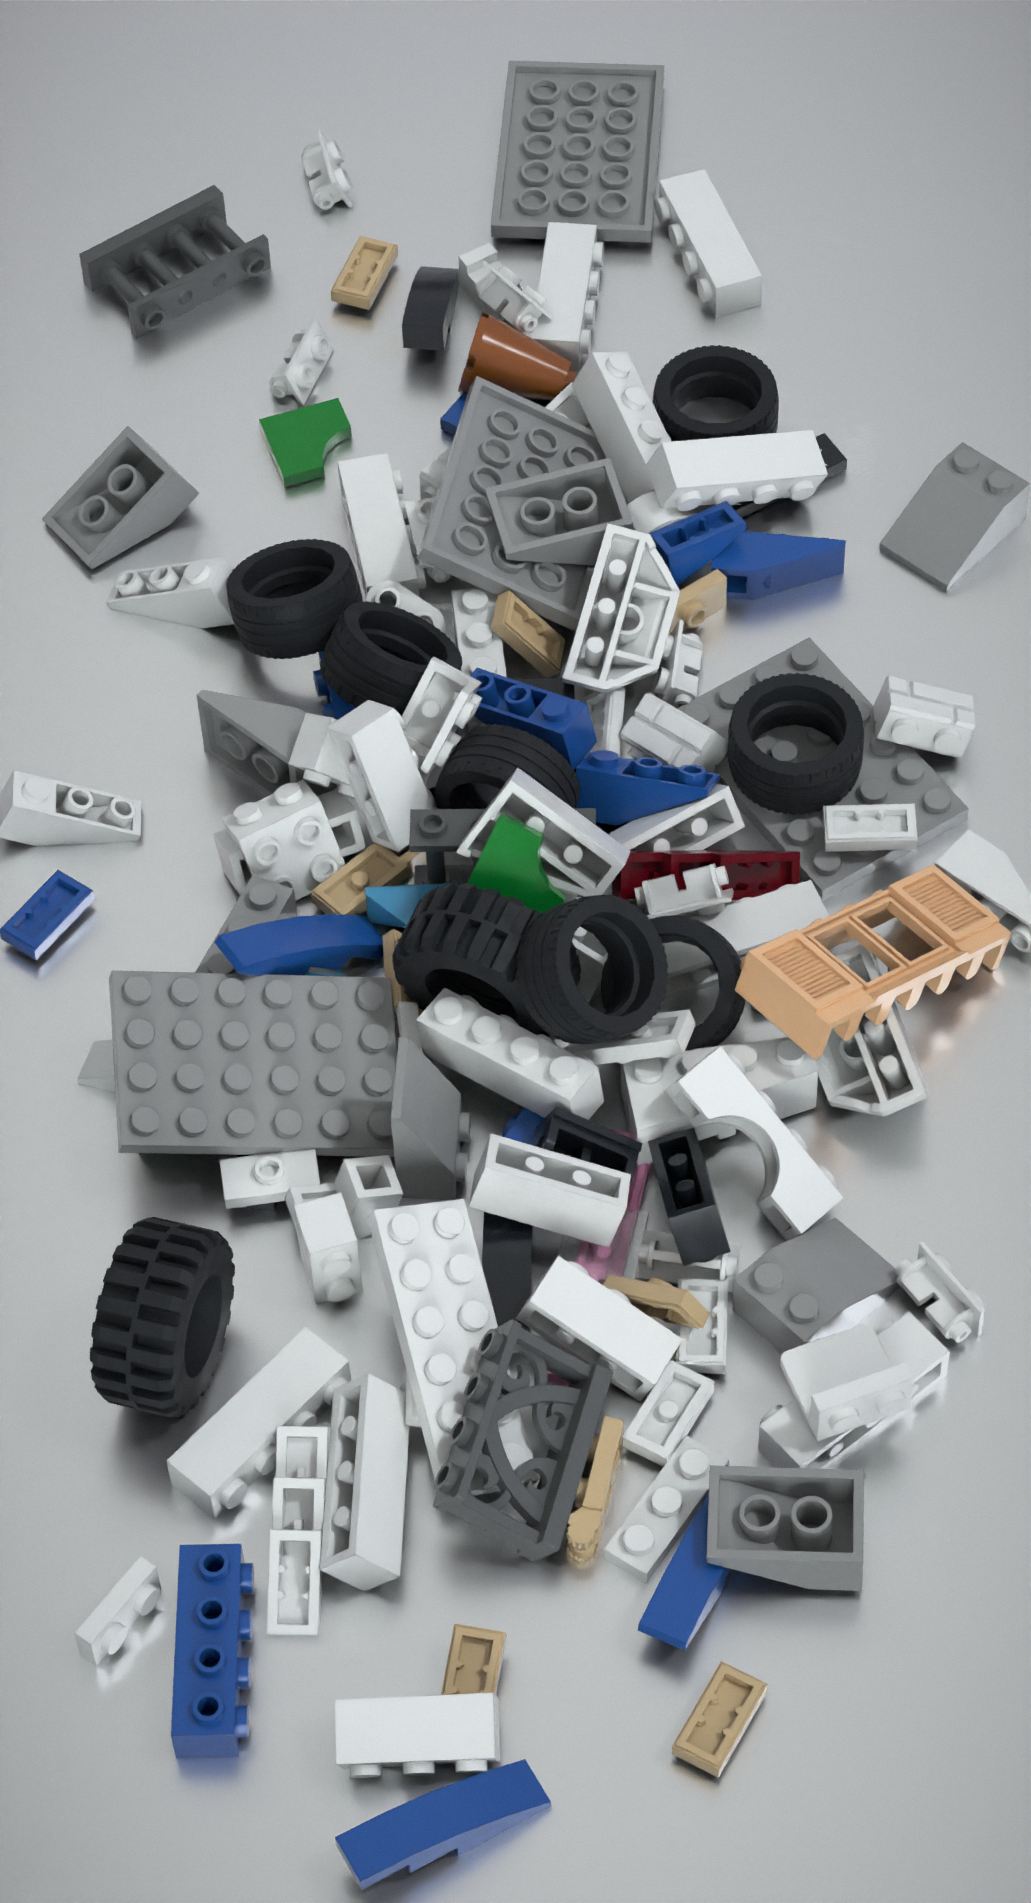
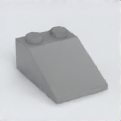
M127 426L46 513L42 520L93 569L172 524L198 496L199 492L152 446Z
M962 442L935 466L882 539L879 549L943 590L948 591L1026 519L1030 483Z
M610 457L485 488L487 501L507 560L596 565L607 523L634 530L633 521Z
M201 690L196 695L205 752L268 796L274 794L284 784L297 783L304 780L303 775L305 771L288 764L306 714L304 711L296 707L208 690ZM304 780L316 796L337 788V784L330 782L329 787H324Z
M399 1037L391 1110V1128L395 1170L403 1191L402 1198L456 1200L457 1181L466 1182L467 1153H460L461 1141H469L471 1114L462 1112L461 1093L409 1038Z
M834 1218L769 1249L733 1280L732 1310L783 1353L855 1327L901 1286L897 1283L898 1275L894 1272L895 1268L842 1222Z
M710 1465L707 1563L807 1589L862 1591L864 1470Z

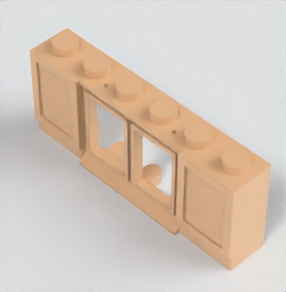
M933 864L889 885L886 890L876 891L869 898L854 905H846L839 912L825 919H816L808 927L801 930L795 929L750 950L740 964L741 974L735 991L816 1060L822 1056L832 1028H834V1032L844 1041H848L856 1033L864 1012L870 1021L875 1025H879L887 1018L895 997L900 1005L909 1010L919 1000L925 983L937 995L941 994L948 987L955 968L967 980L977 973L981 962L990 970L998 968L1012 933L999 923V917ZM896 917L934 948V950L909 961L874 932L872 928ZM854 938L892 971L866 982L832 954L829 949Z

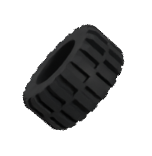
M455 883L437 887L424 894L423 898L420 899L392 954L395 978L399 985L404 986V993L411 1000H416L420 1004L419 1008L423 1011L444 988H447L460 996L468 995L472 997L481 1007L497 1015L509 1016L520 1027L535 1035L543 1034L550 1038L551 1036L548 1032L544 1031L540 1025H537L535 1019L527 1011L526 1005L523 1003L522 996L519 993V986H517V969L515 968L517 963L516 955L518 954L517 949L521 943V938L524 936L523 933L528 929L529 924L542 913L537 909L531 910L523 905V901L513 896L508 898L501 895L500 891L488 887L483 890L477 888L474 884L467 883L459 887ZM572 943L569 951L570 969L577 987L582 971L579 955L576 954V948Z
M157 1217L146 1218L133 1224V1228L126 1231L123 1235L122 1244L116 1247L112 1255L113 1261L110 1268L106 1270L103 1279V1289L101 1295L98 1296L95 1308L97 1309L96 1319L93 1322L91 1332L93 1337V1344L90 1348V1361L93 1363L91 1377L95 1382V1389L108 1403L175 1418L189 1413V1410L197 1406L199 1397L204 1396L209 1387L210 1377L214 1376L218 1365L217 1360L225 1343L226 1328L231 1317L230 1306L231 1300L234 1297L233 1277L235 1275V1264L231 1261L233 1252L229 1242L218 1231Z

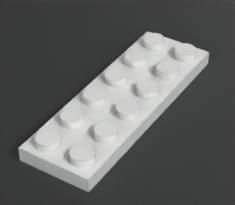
M464 1199L373 1210L367 1217L434 1479H436L439 1470L448 1460L452 1444L449 1443V1436L455 1423L462 1417L467 1402L464 1399V1390L470 1378L476 1373L481 1356L478 1355L479 1344L490 1329L498 1327ZM508 1367L507 1374L511 1377V1373ZM501 1391L499 1398L504 1396V1394ZM520 1409L514 1410L497 1422L501 1441L513 1470L520 1464L533 1459ZM475 1470L469 1488L472 1496L500 1491L497 1484L485 1491L477 1490L483 1485L484 1478L478 1470ZM529 1471L521 1482L524 1485L527 1480L532 1478V1484L534 1485L539 1478L535 1471Z

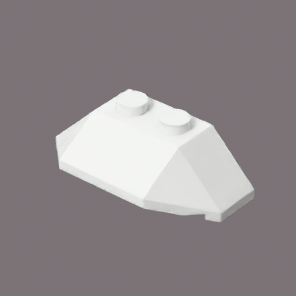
M607 523L562 682L607 693L658 673L680 590L664 560L658 553L650 534Z
M861 944L836 955L838 959L866 982L882 976L872 953ZM894 1001L887 1018L879 1025H875L870 1021L864 1012L856 1033L848 1041H844L834 1032V1028H832L822 1056L816 1059L818 1076L831 1106L885 1117L928 1098L926 1079Z

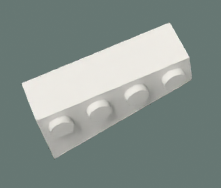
M789 1037L721 1045L726 1053L730 1052L740 1060L746 1071L744 1076L756 1090L763 1091L770 1097L776 1106L775 1114L779 1119L816 1108L818 1084L816 1060ZM720 1046L685 1050L684 1054L671 1058L656 1057L633 1060L629 1063L621 1064V1097L628 1130L632 1139L643 1143L641 1152L638 1154L636 1167L644 1163L653 1162L648 1141L690 1128L695 1129L698 1141L714 1135L720 1140L736 1134V1128L724 1124H708L695 1128L665 1092V1089L706 1055Z

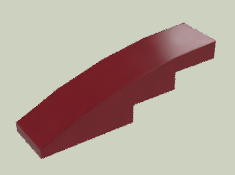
M762 850L630 851L625 866L612 881V895L623 898V900L636 899L634 888L642 886V881L672 874L675 875L678 890L686 889L683 877L684 871L715 863L716 868L721 866L726 868L729 884L721 886L722 890L733 888L732 900H739L745 897L753 898L776 891L787 884H798L800 877V852Z

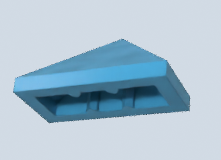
M446 884L365 887L368 919L371 923L405 928L424 894Z

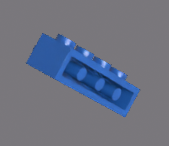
M241 1544L180 1545L171 1720V1739L176 1758L239 1757V1738L249 1737L248 1705H241V1689H250L251 1661L250 1657H242L243 1641H252V1610H244L245 1594L254 1593L253 1563H245Z

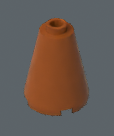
M482 312L458 392L468 395L472 382L478 376L525 399L552 401L571 382H574L577 372L569 370L570 360L493 315Z

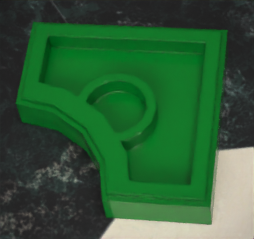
M339 398L259 419L260 431L284 487L324 477L323 463L327 452L338 442L352 436L351 425Z
M501 813L467 884H474L477 888L483 890L487 887L498 890L501 895L508 898L513 896L523 901V905L531 910L537 909L541 913L562 904L567 896L551 884L542 868L540 849L544 833Z

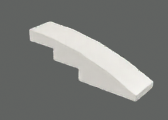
M277 1426L276 1475L273 1478L272 1529L269 1536L267 1634L319 1635L323 1571L320 1570L329 1455V1427Z

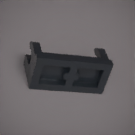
M556 1106L537 1125L532 1146L631 1174V1184L638 1154L641 1152L643 1143Z

